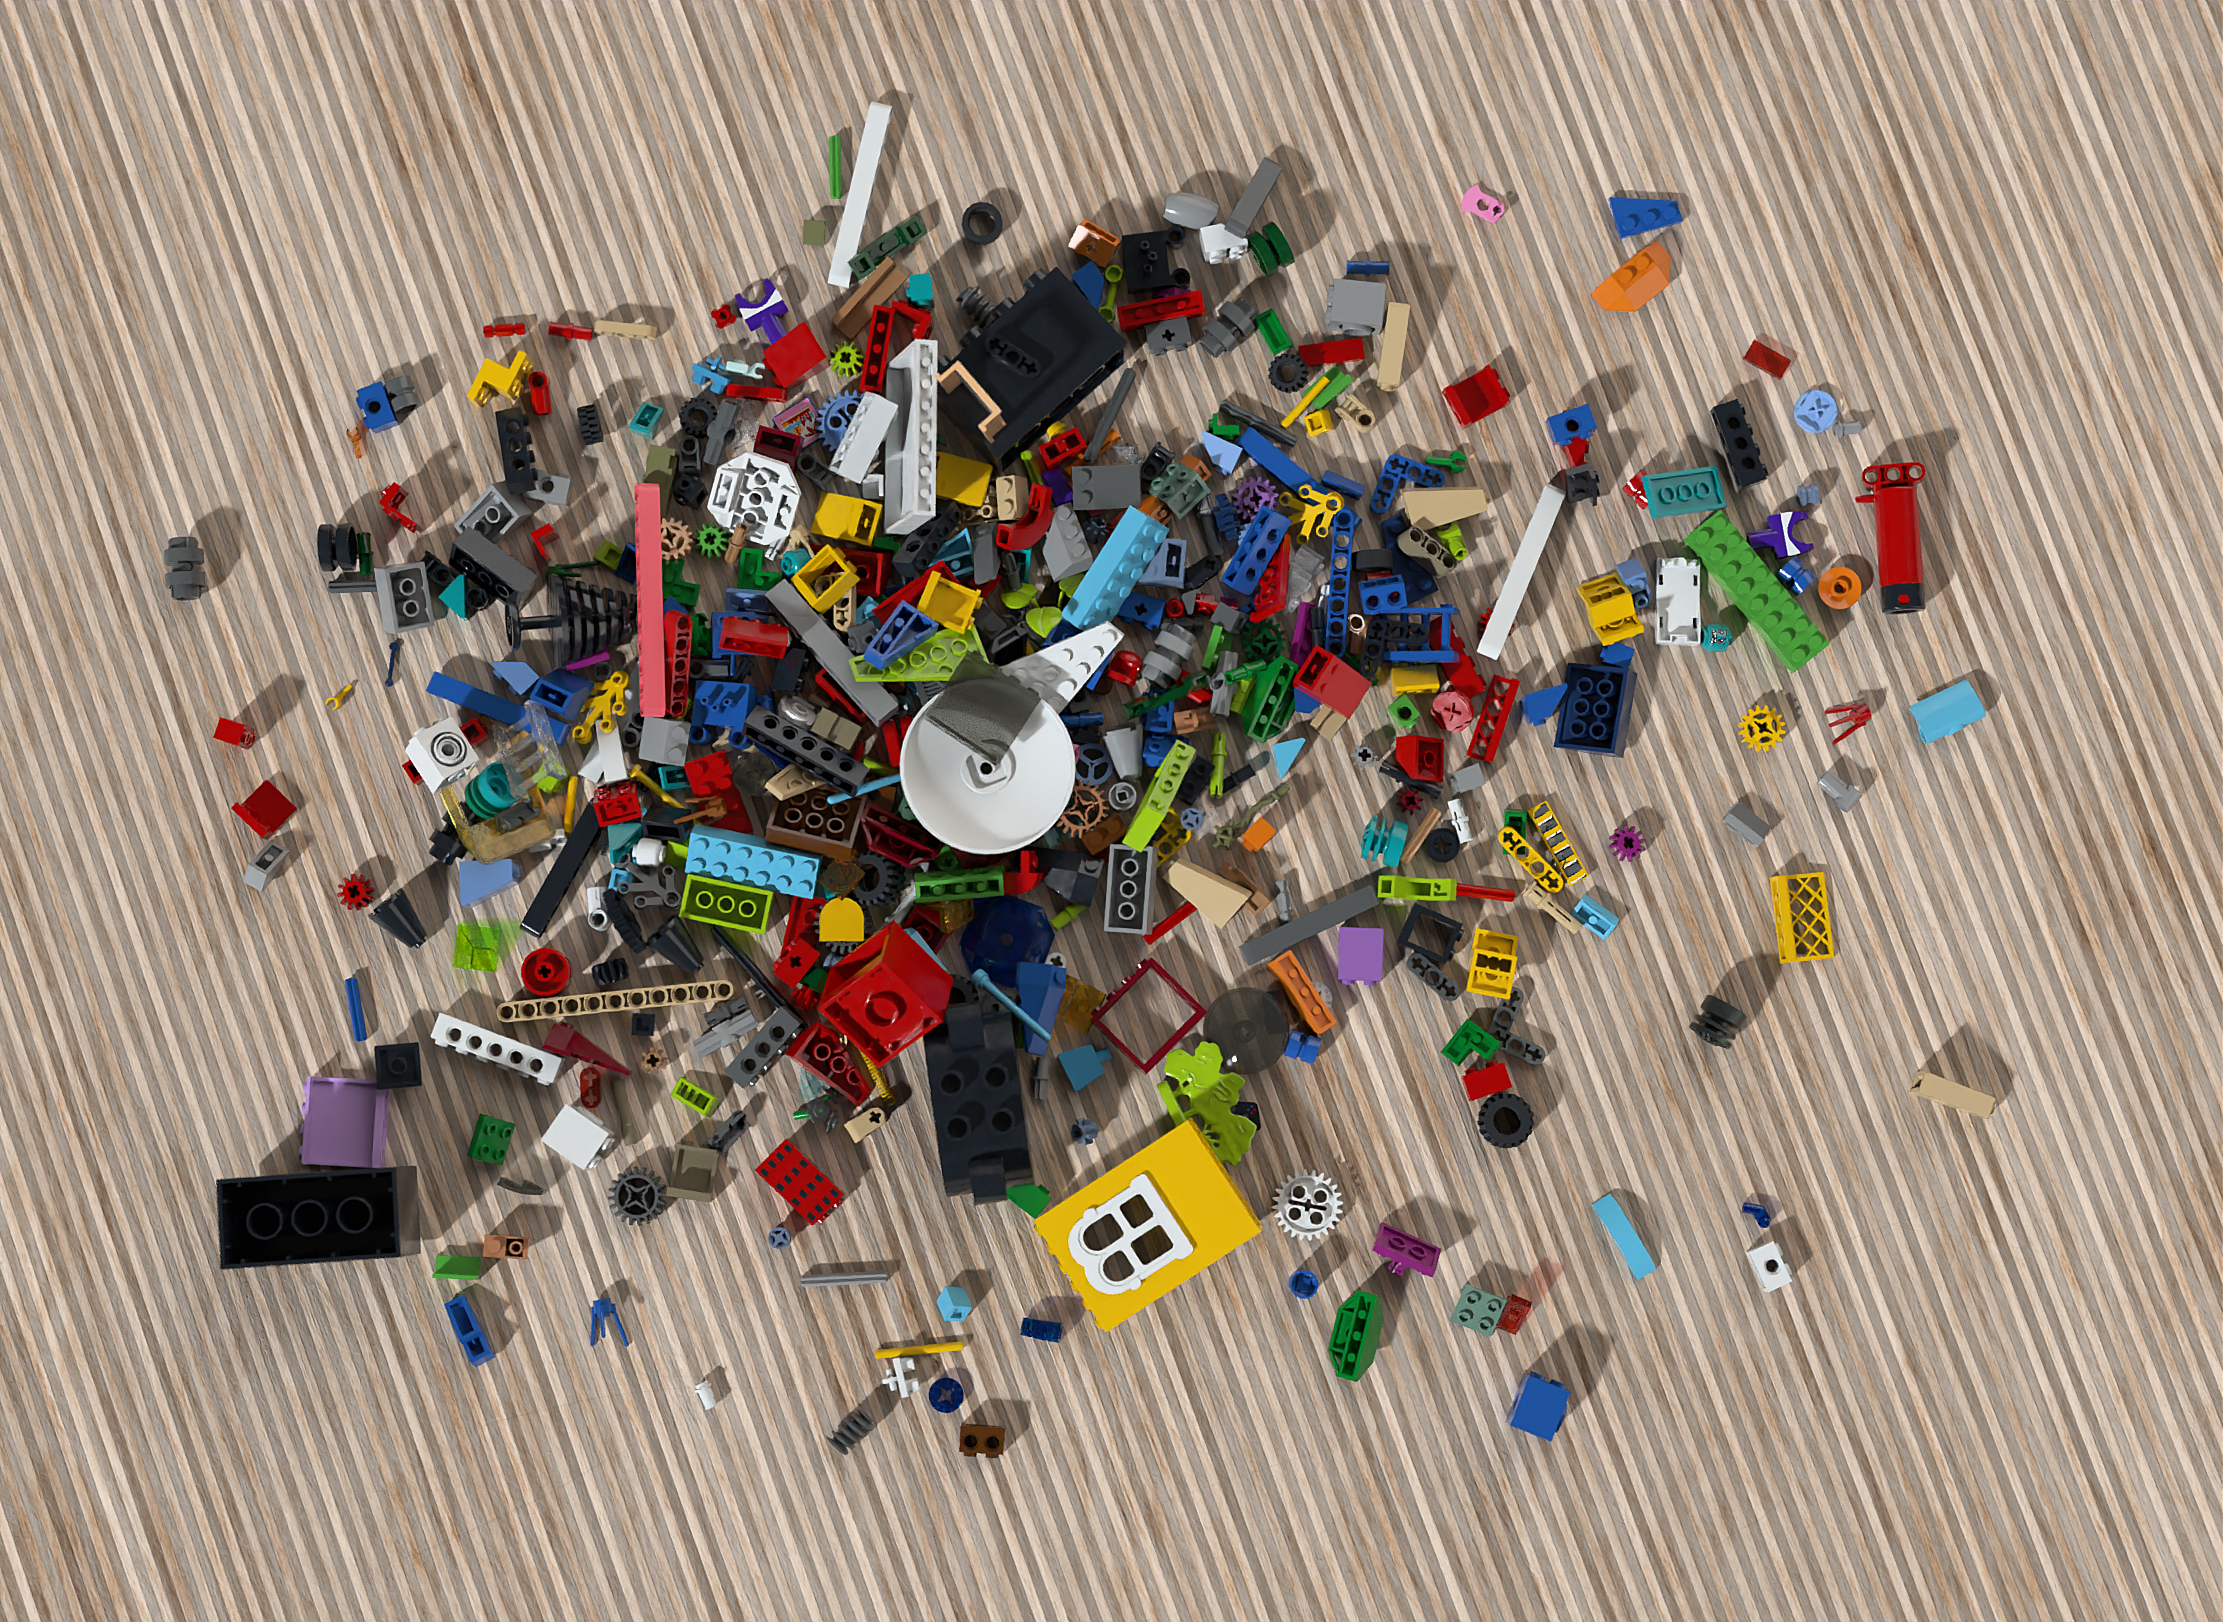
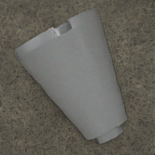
M1135 722L1113 726L1109 732H1106L1105 729L1099 731L1100 737L1121 780H1126V783L1139 781L1138 777L1142 776V723L1138 722L1135 726Z

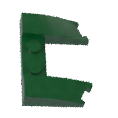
M1200 670L1181 678V687L1176 684L1167 688V693L1159 695V693H1155L1148 697L1141 695L1120 706L1126 720L1129 721L1207 687L1211 679L1205 671Z

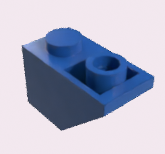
M1093 261L1073 273L1071 280L1072 284L1098 311L1101 305L1104 277Z

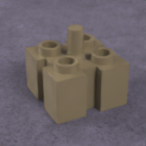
M822 708L811 729L814 737L826 742L838 751H842L845 754L848 752L852 755L857 742L860 741L864 733L861 726L825 708Z

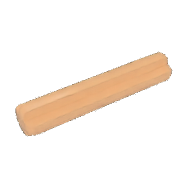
M1436 808L1430 809L1403 850L1400 858L1402 864H1409L1441 816V812Z

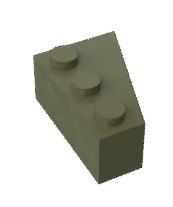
M650 444L646 461V472L643 475L642 483L659 484L660 518L667 519L673 494L671 489L676 481L680 455L676 449Z

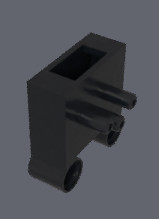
M1173 226L1163 231L1122 235L1128 295L1155 292L1173 287L1181 289L1189 287L1190 273L1186 269L1178 268L1173 271L1172 275L1169 273L1166 245L1172 250H1178L1183 247L1185 232L1181 227ZM1172 234H1178L1180 235L1181 240L1179 242H1173L1170 240V236ZM1177 276H1184L1186 282L1178 284L1175 278Z

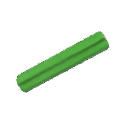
M830 136V196L832 199H841L840 136Z

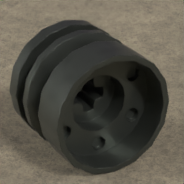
M1708 994L1700 1006L1707 1013L1706 1017L1696 1014L1694 1018L1701 1025L1691 1022L1689 1028L1704 1041L1714 1046L1730 1049L1732 1044L1724 1037L1735 1040L1736 1036L1729 1029L1732 1027L1740 1030L1747 1016L1732 1005Z

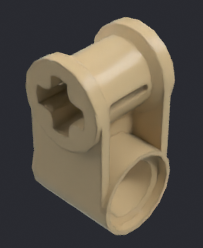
M1350 393L1343 404L1334 409L1342 419L1349 422L1361 433H1369L1374 428V414ZM1363 417H1367L1370 419L1371 423L1367 426H1363L1360 424L1359 420Z
M880 1107L871 1108L862 1115L850 1120L844 1126L854 1142L858 1143L884 1125L887 1121V1114ZM873 1112L881 1114L879 1123L878 1121H872L871 1118L874 1117Z

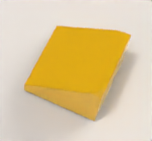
M1321 409L1303 417L1310 437L1334 430L1330 413L1326 409Z

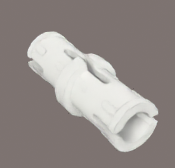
M1461 798L1447 802L1453 818L1451 822L1452 825H1455L1460 844L1473 840L1467 822L1469 818L1465 816Z

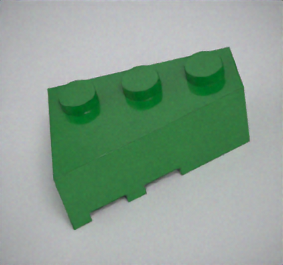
M1041 1184L1038 1187L1036 1185H1028L1007 1189L1008 1198L1034 1219H1036L1051 1199L1049 1196L1050 1191Z

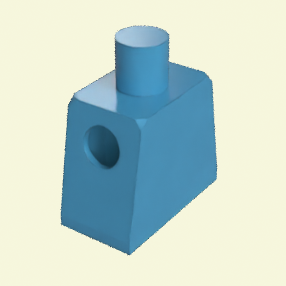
M1092 1045L1058 1054L1075 1092H1078L1103 1074L1104 1069L1101 1064L1112 1059L1107 1047L1095 1052Z

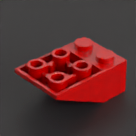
M1315 645L1293 680L1295 688L1347 719L1351 718L1372 682L1364 678L1357 671L1318 645Z

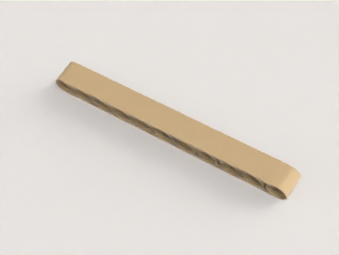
M727 980L505 1002L498 1006L496 1014L501 1021L513 1023L730 1000L734 997L736 989L733 983ZM724 984L730 986V993L727 996H722L719 992L720 987ZM705 986L708 988L709 994L706 998L702 999L698 996V990ZM679 989H685L687 992L686 999L679 1001L676 997ZM658 991L665 993V999L661 1003H657L654 998ZM637 993H641L644 998L640 1005L633 1003V997ZM619 995L622 1003L619 1007L615 1008L612 1006L611 1000L614 996ZM596 997L600 1001V1006L593 1010L590 1007V1001ZM571 1000L578 1002V1008L574 1012L568 1009V1004ZM550 1002H554L557 1007L553 1014H549L546 1010ZM532 1004L535 1012L532 1016L528 1017L525 1014V1008L527 1005ZM506 1007H511L513 1015L506 1019L503 1016V1010Z

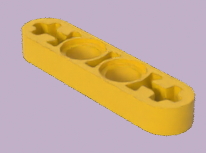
M1510 826L1502 827L1497 835L1500 844L1548 892L1556 893L1560 891L1563 886V880L1555 869L1514 828ZM1504 832H1512L1513 834L1511 835V837L1515 842H1517L1518 839L1521 840L1520 842L1515 844L1512 850L1509 848L1513 846L1512 843L1509 840L1503 841ZM1520 846H1526L1529 849V854L1524 858L1519 857L1516 853ZM1539 861L1544 864L1542 872L1535 873L1532 870L1534 862ZM1548 870L1551 871L1548 873V875L1553 880L1555 878H1558V880L1556 881L1558 885L1556 887L1553 885L1550 887L1548 886L1549 881L1544 876Z

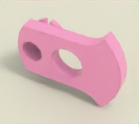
M1478 185L1471 187L1462 199L1461 207L1463 213L1472 212L1492 223L1497 222L1504 213V203L1482 193ZM1486 200L1489 208L1486 211L1479 210L1477 207L1478 201ZM1493 209H1498L1500 213L1494 215Z

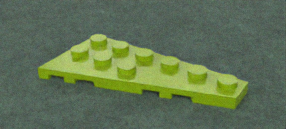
M974 623L971 630L966 629L965 634L949 628L936 632L930 639L882 671L864 660V655L849 659V665L856 682L994 679V674Z

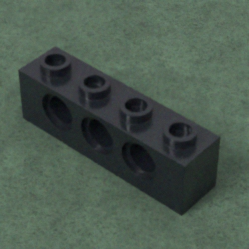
M1738 399L1714 406L1710 413L1738 490L1741 491L1763 483L1767 479L1768 471L1765 464H1761L1759 458L1761 455L1757 443L1754 444L1751 437L1753 436V430L1744 418L1746 411L1743 404H1739ZM1728 420H1735L1738 428H1730ZM1738 439L1742 440L1745 443V448L1739 449L1735 441ZM1743 460H1750L1753 465L1752 469L1745 468Z
M520 406L496 411L495 416L506 485L510 494L515 495L537 490L535 481H539L537 470L533 468L532 464L536 460L534 451L530 450L529 446L533 444L531 433L527 432V427L530 426L528 415L523 414Z
M935 498V516L913 530L891 561L901 576L921 578L963 516L954 500Z

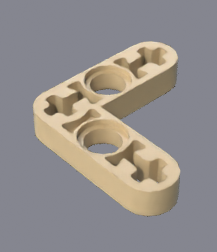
M845 572L819 576L809 585L813 590H816V594L820 597L825 592L822 591L823 584L830 582L831 586ZM856 584L834 604V626L842 633H848L847 628L856 625ZM799 591L798 594L804 599L805 597ZM849 598L848 605L841 607L842 600Z

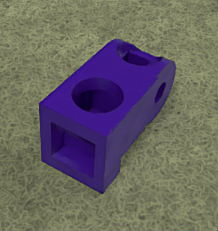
M1059 466L1043 472L1042 474L1047 486L1053 488L1051 497L1055 506L1058 507L1069 502L1073 504V494Z

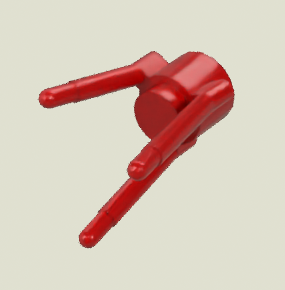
M1855 703L1850 706L1825 710V714L1849 711V716L1828 725L1830 728L1850 720L1853 723H1857L1832 742L1833 745L1846 738L1858 728L1865 726L1866 721L1872 718L1871 711L1866 703L1861 705Z

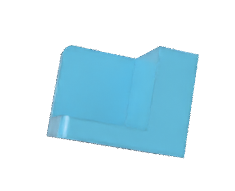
M945 1286L937 1299V1304L944 1321L963 1322L972 1309L971 1302L963 1287Z

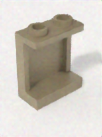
M681 1140L680 1144L675 1143L671 1178L666 1196L708 1203L712 1202L720 1153L705 1143L702 1144V1147L693 1146L694 1142Z

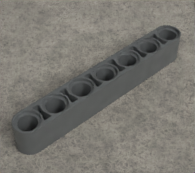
M1372 883L1244 943L1239 948L1247 965L1250 966L1382 904L1383 900L1378 897V890L1375 884Z

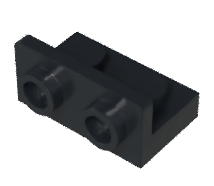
M1590 463L1565 469L1566 498L1568 503L1590 498L1592 506H1597V497H1600L1597 486L1599 476L1597 471H1593Z

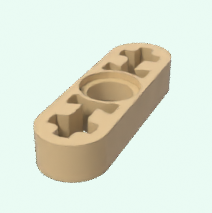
M598 320L595 321L594 333L606 336L655 340L657 328L650 325Z

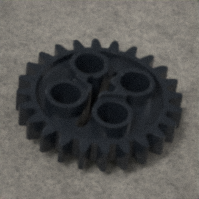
M613 888L603 892L602 897L608 909L607 914L625 944H629L631 950L633 949L636 954L646 950L647 946L642 937V929L626 901L620 898Z

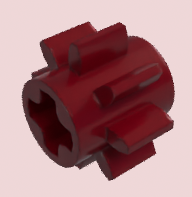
M1407 788L1405 795L1402 793L1398 794L1401 801L1397 802L1396 805L1402 806L1401 813L1407 810L1410 815H1413V809L1421 810L1418 803L1422 802L1423 798L1417 797L1418 790L1410 793V789ZM1410 797H1412L1414 799L1413 803L1415 804V806H1406L1405 804L1407 801L1405 800V798L1409 799Z

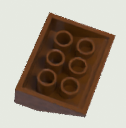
M822 784L782 801L776 797L766 827V842L851 862L860 828V816L864 811L867 795L860 794L854 798L829 804L827 801L828 797L842 791Z

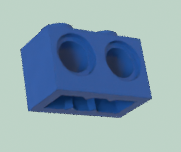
M1401 575L1358 582L1364 614L1376 615L1384 610L1397 611L1407 606L1405 586ZM1394 591L1399 592L1397 596L1389 597L1390 593ZM1370 596H1377L1374 601H1368Z

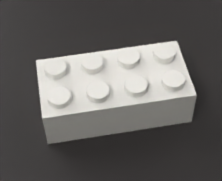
M865 392L828 469L859 484L865 481L870 471L868 467L871 461H875L879 454L878 447L881 441L884 442L888 436L889 430L887 428L890 422H894L898 415V405L877 394Z

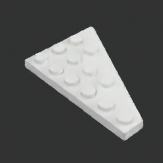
M1109 621L1103 622L1096 627L1089 628L1082 633L1012 661L1010 664L996 668V670L992 671L994 679L1011 682L1034 692L1059 715L1125 634Z

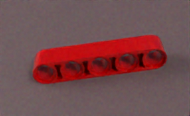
M670 610L664 617L663 626L665 714L674 718H680L684 715L687 708L693 623L689 615L677 610Z

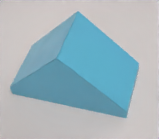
M1304 738L1272 745L1271 748L1280 778L1283 779L1303 746Z

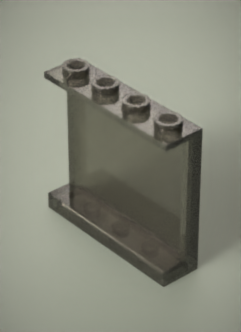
M968 650L923 719L997 767L1042 698L1039 697V693L1033 688L1028 687L1026 689L1020 685L1021 681L1015 676L1010 675L1008 677L1002 673L1003 669L995 663L989 664L984 661V656L973 650V652H970Z

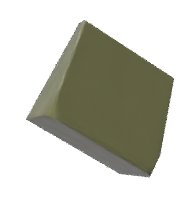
M804 220L803 244L824 246L825 221Z

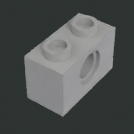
M536 469L539 481H535L537 490L524 492L523 497L530 501L569 508L573 481L568 479L569 476L561 473H556V476L547 475V471ZM547 483H554L552 491L544 492V486Z

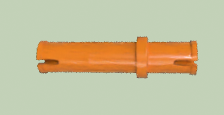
M1113 428L1110 429L1097 458L1121 439ZM1079 453L1077 459L1063 469L1070 479H1072L1073 466L1091 465V463L1084 461V453Z

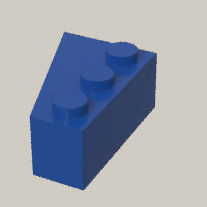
M902 600L866 648L863 659L882 671L934 636L939 624Z

